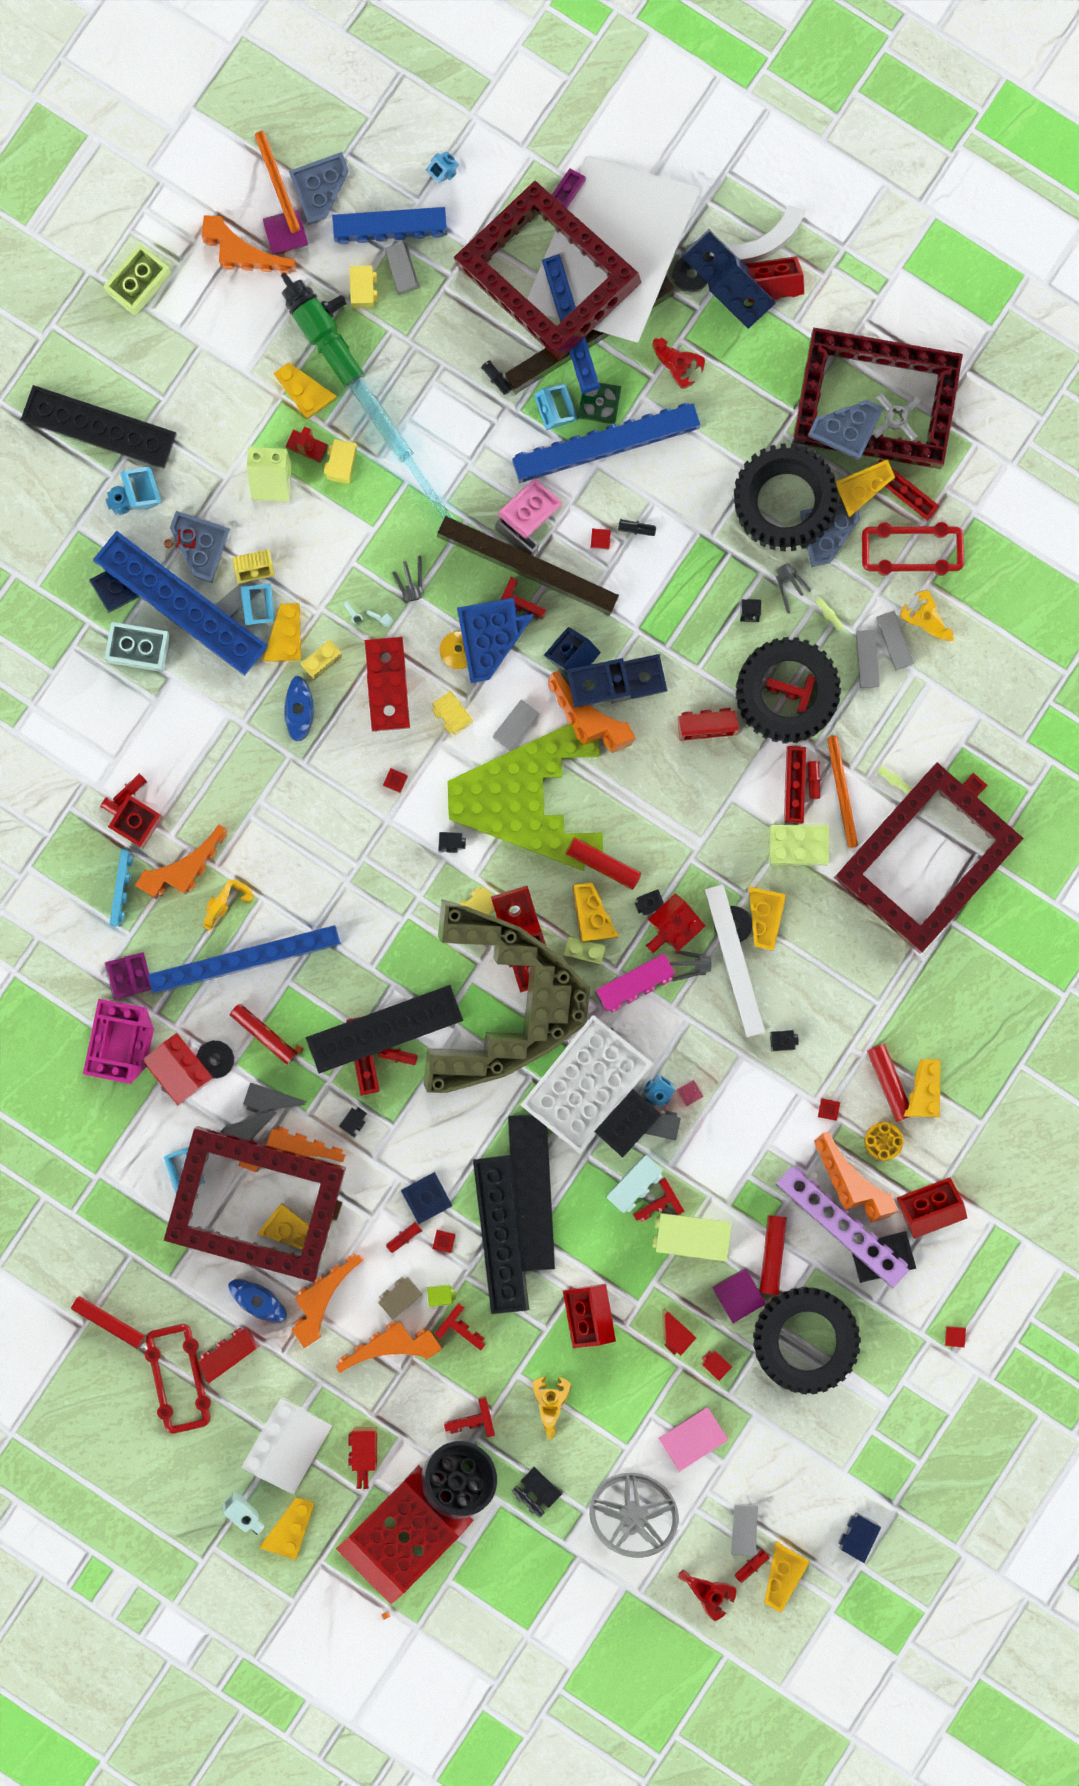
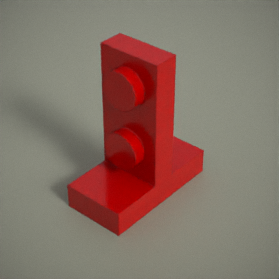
M304 426L302 432L293 429L285 447L321 463L328 444L314 439L312 430Z
M511 577L500 600L514 598L517 612L523 610L528 614H533L534 617L532 619L538 620L540 618L543 620L546 609L513 595L518 580Z
M808 675L804 689L767 678L764 688L768 689L767 692L778 695V693L785 694L786 698L791 700L800 699L796 714L801 715L806 711L815 677Z
M665 1177L658 1181L665 1195L633 1213L632 1215L636 1221L644 1222L652 1217L650 1213L655 1210L658 1213L668 1208L667 1203L669 1202L677 1215L685 1212Z
M458 1302L434 1335L441 1339L449 1327H451L481 1351L486 1345L483 1341L485 1338L478 1332L473 1334L469 1331L468 1328L470 1326L460 1319L459 1322L456 1320L465 1308Z
M486 1396L478 1398L481 1409L480 1414L444 1422L445 1431H450L451 1434L461 1432L463 1427L469 1426V1429L481 1427L480 1423L484 1422L487 1438L495 1436Z

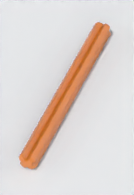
M264 131L256 132V141L291 233L300 231V226Z
M829 736L827 742L848 848L858 846V840L837 736Z

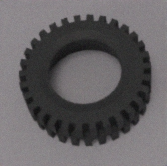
M783 443L780 449H776L775 445H771L768 452H766L765 448L761 449L760 456H757L755 453L751 456V462L747 460L744 463V470L740 469L738 473L739 479L736 478L734 503L741 527H744V532L747 535L751 534L753 541L759 540L760 545L763 547L768 544L771 550L780 547V551L786 552V547H791V551H796V546L801 545L802 549L806 548L807 542L810 541L811 545L815 543L816 537L821 538L824 535V530L828 531L830 528V522L834 521L838 501L835 476L833 472L831 473L828 463L825 465L824 459L821 456L817 458L815 451L811 450L808 453L807 447L801 446L799 450L797 449V444H791V448H786V443ZM782 474H792L804 479L812 488L815 498L813 510L808 518L792 527H779L771 524L762 516L758 508V496L763 485L769 479Z
M783 637L782 640L776 638L770 643L766 642L762 647L756 648L749 655L738 675L736 682L737 691L735 694L742 718L747 720L746 724L749 727L752 726L756 734L759 732L763 735V738H771L772 742L782 741L783 744H788V742L793 741V743H798L800 740L805 741L811 736H815L832 719L840 702L841 688H839L841 680L837 676V667H833V660L826 657L827 653L824 650L821 652L818 650V645L814 644L812 646L808 640L802 642L797 637H794L793 640H789V637ZM794 661L803 664L812 672L816 679V700L808 711L799 716H780L772 712L762 699V678L770 667L779 662Z
M801 1287L781 1292L779 1296L773 1297L772 1301L764 1306L765 1309L763 1312H760L758 1322L754 1326L753 1346L756 1358L760 1363L759 1365L767 1376L780 1387L790 1392H798L807 1395V1393L812 1395L818 1394L821 1391L824 1393L831 1387H837V1383L843 1382L846 1379L845 1376L853 1371L852 1366L857 1363L858 1359L856 1357L857 1354H860L859 1343H861V1337H859L858 1332L860 1330L856 1324L855 1316L852 1315V1311L843 1301L827 1291L814 1287ZM801 1312H814L824 1316L832 1324L836 1333L837 1344L832 1358L824 1366L815 1370H801L791 1366L784 1359L779 1348V1334L784 1323L790 1317Z

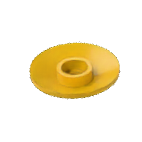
M461 631L449 633L440 644V656L443 662L454 669L468 667ZM461 646L462 651L456 652L455 647Z

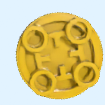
M879 1122L872 1125L864 1137V1145L868 1154L881 1161L895 1158L901 1152L904 1144L900 1130L888 1122Z

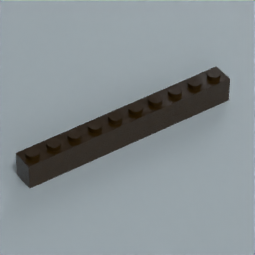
M667 276L664 278L653 308L674 295L675 288ZM597 330L590 331L585 336L588 348L605 339L610 334ZM544 348L506 372L505 379L511 385L516 395L570 361V352L559 361L550 351Z
M447 516L444 517L437 532V537L609 616L619 597L618 594Z

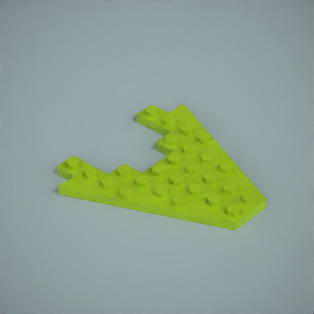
M568 724L448 780L449 820L585 871V864L566 855L565 852L573 837L603 852L602 832L564 834L563 815H544L543 778H562L561 759L599 757V739L583 745L581 740L577 739L572 724Z

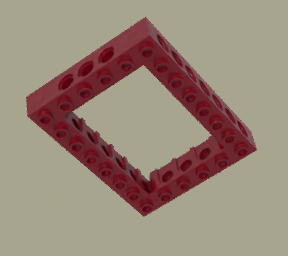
M533 181L454 256L457 267L559 361L642 283L638 271L537 181ZM534 209L542 216L545 222L548 221L554 226L557 233L560 232L564 235L570 244H574L583 256L586 255L593 261L594 266L602 269L608 277L557 326L487 263L501 247H505L506 242L519 233V230L524 225L534 219Z
M813 327L792 443L838 451L808 437L818 414L817 407L821 397L820 390L824 379L823 373L828 355L938 375L926 444L921 443V441L902 440L900 437L898 439L884 437L883 434L876 438L872 434L862 455L942 469L945 462L963 354Z
M936 762L834 876V879L916 952L921 954L1024 838ZM939 789L941 797L947 798L957 807L956 810L958 812L964 813L971 820L972 824L975 823L985 832L988 838L996 839V841L973 864L974 866L948 892L945 899L936 906V909L920 925L866 878L863 873Z
M196 1126L193 1130L163 1241L314 1282L321 1263L346 1167ZM209 1153L320 1183L301 1256L295 1255L294 1252L287 1253L276 1250V1247L269 1248L258 1245V1242L251 1243L240 1240L236 1236L233 1238L222 1235L218 1231L204 1230L200 1226L193 1227L188 1225L193 1217L192 1209L199 1195L197 1191L204 1176L202 1172L205 1163L208 1161Z

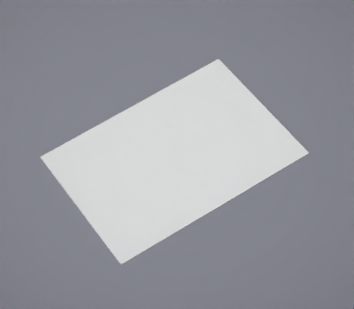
M586 156L579 172L586 177V181L567 209L638 271L642 282L593 330L638 343L701 188ZM555 230L544 259L560 254L574 303L577 307L608 277L602 269L596 268L593 261L586 255L583 256L574 244H570L564 235L560 232L557 233ZM542 263L527 299L544 315L559 319Z

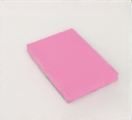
M534 478L499 511L498 516L526 540L562 505V502Z
M705 1407L658 1438L679 1472L728 1441V1438L708 1407Z

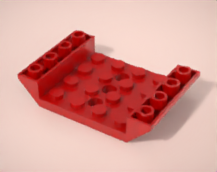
M420 1465L336 1548L390 1604L401 1597L474 1521L471 1517L456 1519L444 1516L429 1504L422 1489L421 1475L423 1468ZM441 1493V1500L447 1502V1496ZM388 1517H392L396 1521V1525L393 1528H388L385 1525V1520ZM403 1531L408 1532L410 1539L407 1542L400 1541L399 1533ZM414 1546H421L424 1553L421 1556L414 1555L412 1552Z

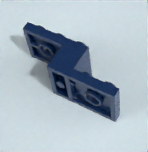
M710 229L682 254V258L708 282L709 291L748 329L776 304V301L749 275L748 267ZM706 252H712L714 257L711 260H706L703 258V255ZM747 298H751L754 300V303L751 306H746L744 301Z
M660 654L628 661L620 658L566 670L574 708L611 701V704L668 691ZM640 673H649L650 679L647 682L641 681L639 678ZM592 680L595 683V687L592 690L585 689V681Z

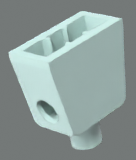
M236 1490L222 1504L223 1514L245 1533L251 1529L258 1535L265 1527L258 1520L259 1514L257 1510Z

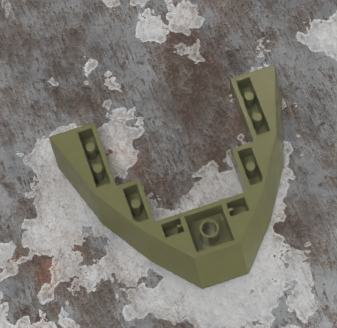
M441 899L438 938L442 943L494 945L493 958L497 964L530 966L523 1034L486 1032L484 1051L427 1048L424 1087L429 1093H449L505 1077L551 1052L586 1024L590 986L558 954L521 927L467 906Z

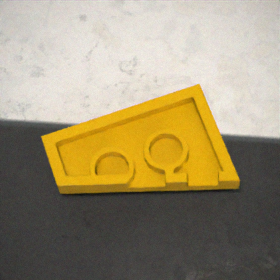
M289 362L274 372V376L307 420L338 398Z

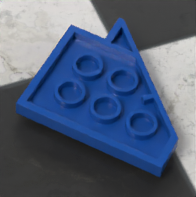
M514 598L457 607L471 683L486 681L492 678L534 617L533 614L517 616Z

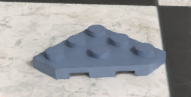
M342 152L289 171L308 225L327 218L349 171Z
M865 400L853 406L836 410L833 413L816 417L808 437L860 460L884 407Z
M837 504L834 521L830 522L831 526L828 531L825 529L824 535L821 538L817 536L816 542L812 545L810 541L806 543L811 567L831 563L860 520L859 510L849 518L844 504ZM813 508L800 511L802 522L808 518Z
M176 511L170 530L176 542H178V529L181 530V542L178 546L193 576L213 583L231 529ZM185 530H192V531H193V537H192V533H183V532H184ZM196 537L195 549L183 547L182 544H192Z

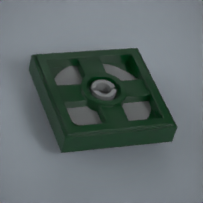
M599 383L600 389L581 395L578 419L615 424L621 386Z

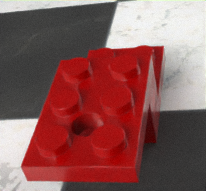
M403 637L365 640L372 732L410 729ZM389 653L391 655L390 661L387 663L380 660L381 654ZM385 707H394V714L391 716L385 715Z
M528 886L491 896L498 919L521 927L546 946ZM512 906L520 907L517 913H511L509 910ZM512 965L520 993L528 991L530 975L528 968L530 966Z

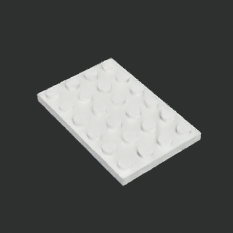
M592 1015L520 1105L581 1154L596 1135L594 1131L635 1087L653 1063L597 1017Z

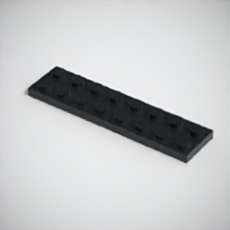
M35 385L32 386L21 417V422L162 469L166 467L177 433Z
M451 985L310 1035L305 1037L317 1072L320 1074L464 1020Z
M533 1115L508 1116L510 1155L525 1271L555 1269L547 1126Z
M511 1155L473 1159L491 1314L530 1310Z

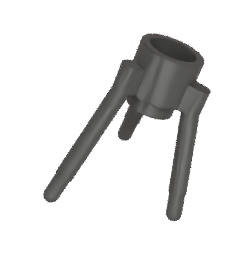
M418 556V587L416 584H412L406 561H403L408 582L405 588L395 571L392 572L403 598H406L407 602L421 599V594L424 593L422 588L421 556Z
M787 563L776 570L778 576L775 578L779 583L786 611L790 613L783 581L785 583L791 581L801 596L804 594L794 578L808 592L811 589L797 574L794 567L792 568Z
M676 951V953L698 959H695V961L670 962V965L695 966V970H699L674 977L672 981L706 975V972H711L712 967L710 956L705 957V954Z

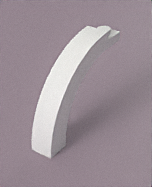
M788 204L779 223L763 237L744 244L725 245L744 264L767 258L790 241L801 225L806 210ZM697 235V236H696V239H695V242H696L701 236H698V235ZM706 252L705 254L710 253L709 260H711L714 257V254L712 252Z

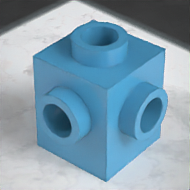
M446 151L442 154L437 153L431 159V163L426 171L440 183L447 179L451 180L457 174L456 169L460 164L453 155Z
M116 486L107 492L108 498H106L108 509H112L115 515H123L128 513L129 510H133L131 509L125 487Z
M658 1073L644 1087L646 1101L653 1106L658 1105L661 1108L664 1104L670 1102L675 1091L673 1083Z

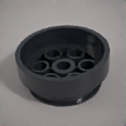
M454 1441L441 1446L428 1457L422 1470L421 1484L427 1501L437 1512L450 1518L461 1519L473 1516L488 1506L496 1492L497 1472L492 1459L482 1448L470 1442ZM444 1460H448L451 1463V1469L445 1467ZM463 1463L469 1465V1472L463 1469ZM433 1475L439 1477V1484H436L433 1481ZM452 1478L458 1481V1487L452 1484ZM471 1481L477 1484V1490L471 1488ZM441 1493L447 1496V1502L441 1500ZM460 1496L465 1498L466 1505L460 1503Z

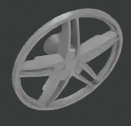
M622 1473L608 1478L597 1488L590 1503V1522L596 1536L610 1550L626 1557L644 1558L661 1552L671 1543L678 1528L679 1513L673 1496L660 1482L643 1474ZM630 1480L633 1481L635 1501H630ZM625 1481V1505L598 1499L606 1488L614 1483ZM636 1481L654 1487L666 1500L640 1506ZM669 1504L668 1506L653 1510L651 1512H648L647 1510L659 1507L660 1505ZM595 1510L620 1520V1524L610 1541L603 1535L597 1524ZM671 1510V1530L663 1541L648 1520ZM644 1527H646L649 1530L653 1537L644 1529ZM621 1530L624 1534L618 1543L614 1545L613 1541ZM638 1532L654 1548L637 1552L622 1549L620 1546L630 1535Z

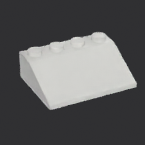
M281 1397L241 1468L294 1494L333 1425Z

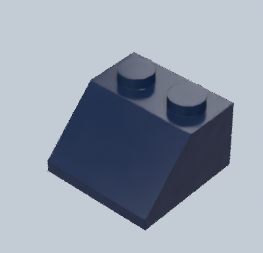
M567 627L544 656L567 675L566 670L591 665L601 652L588 638Z
M856 1512L854 1516H850L847 1522L848 1530L846 1534L842 1533L838 1544H840L839 1548L843 1552L865 1563L881 1526L877 1522Z

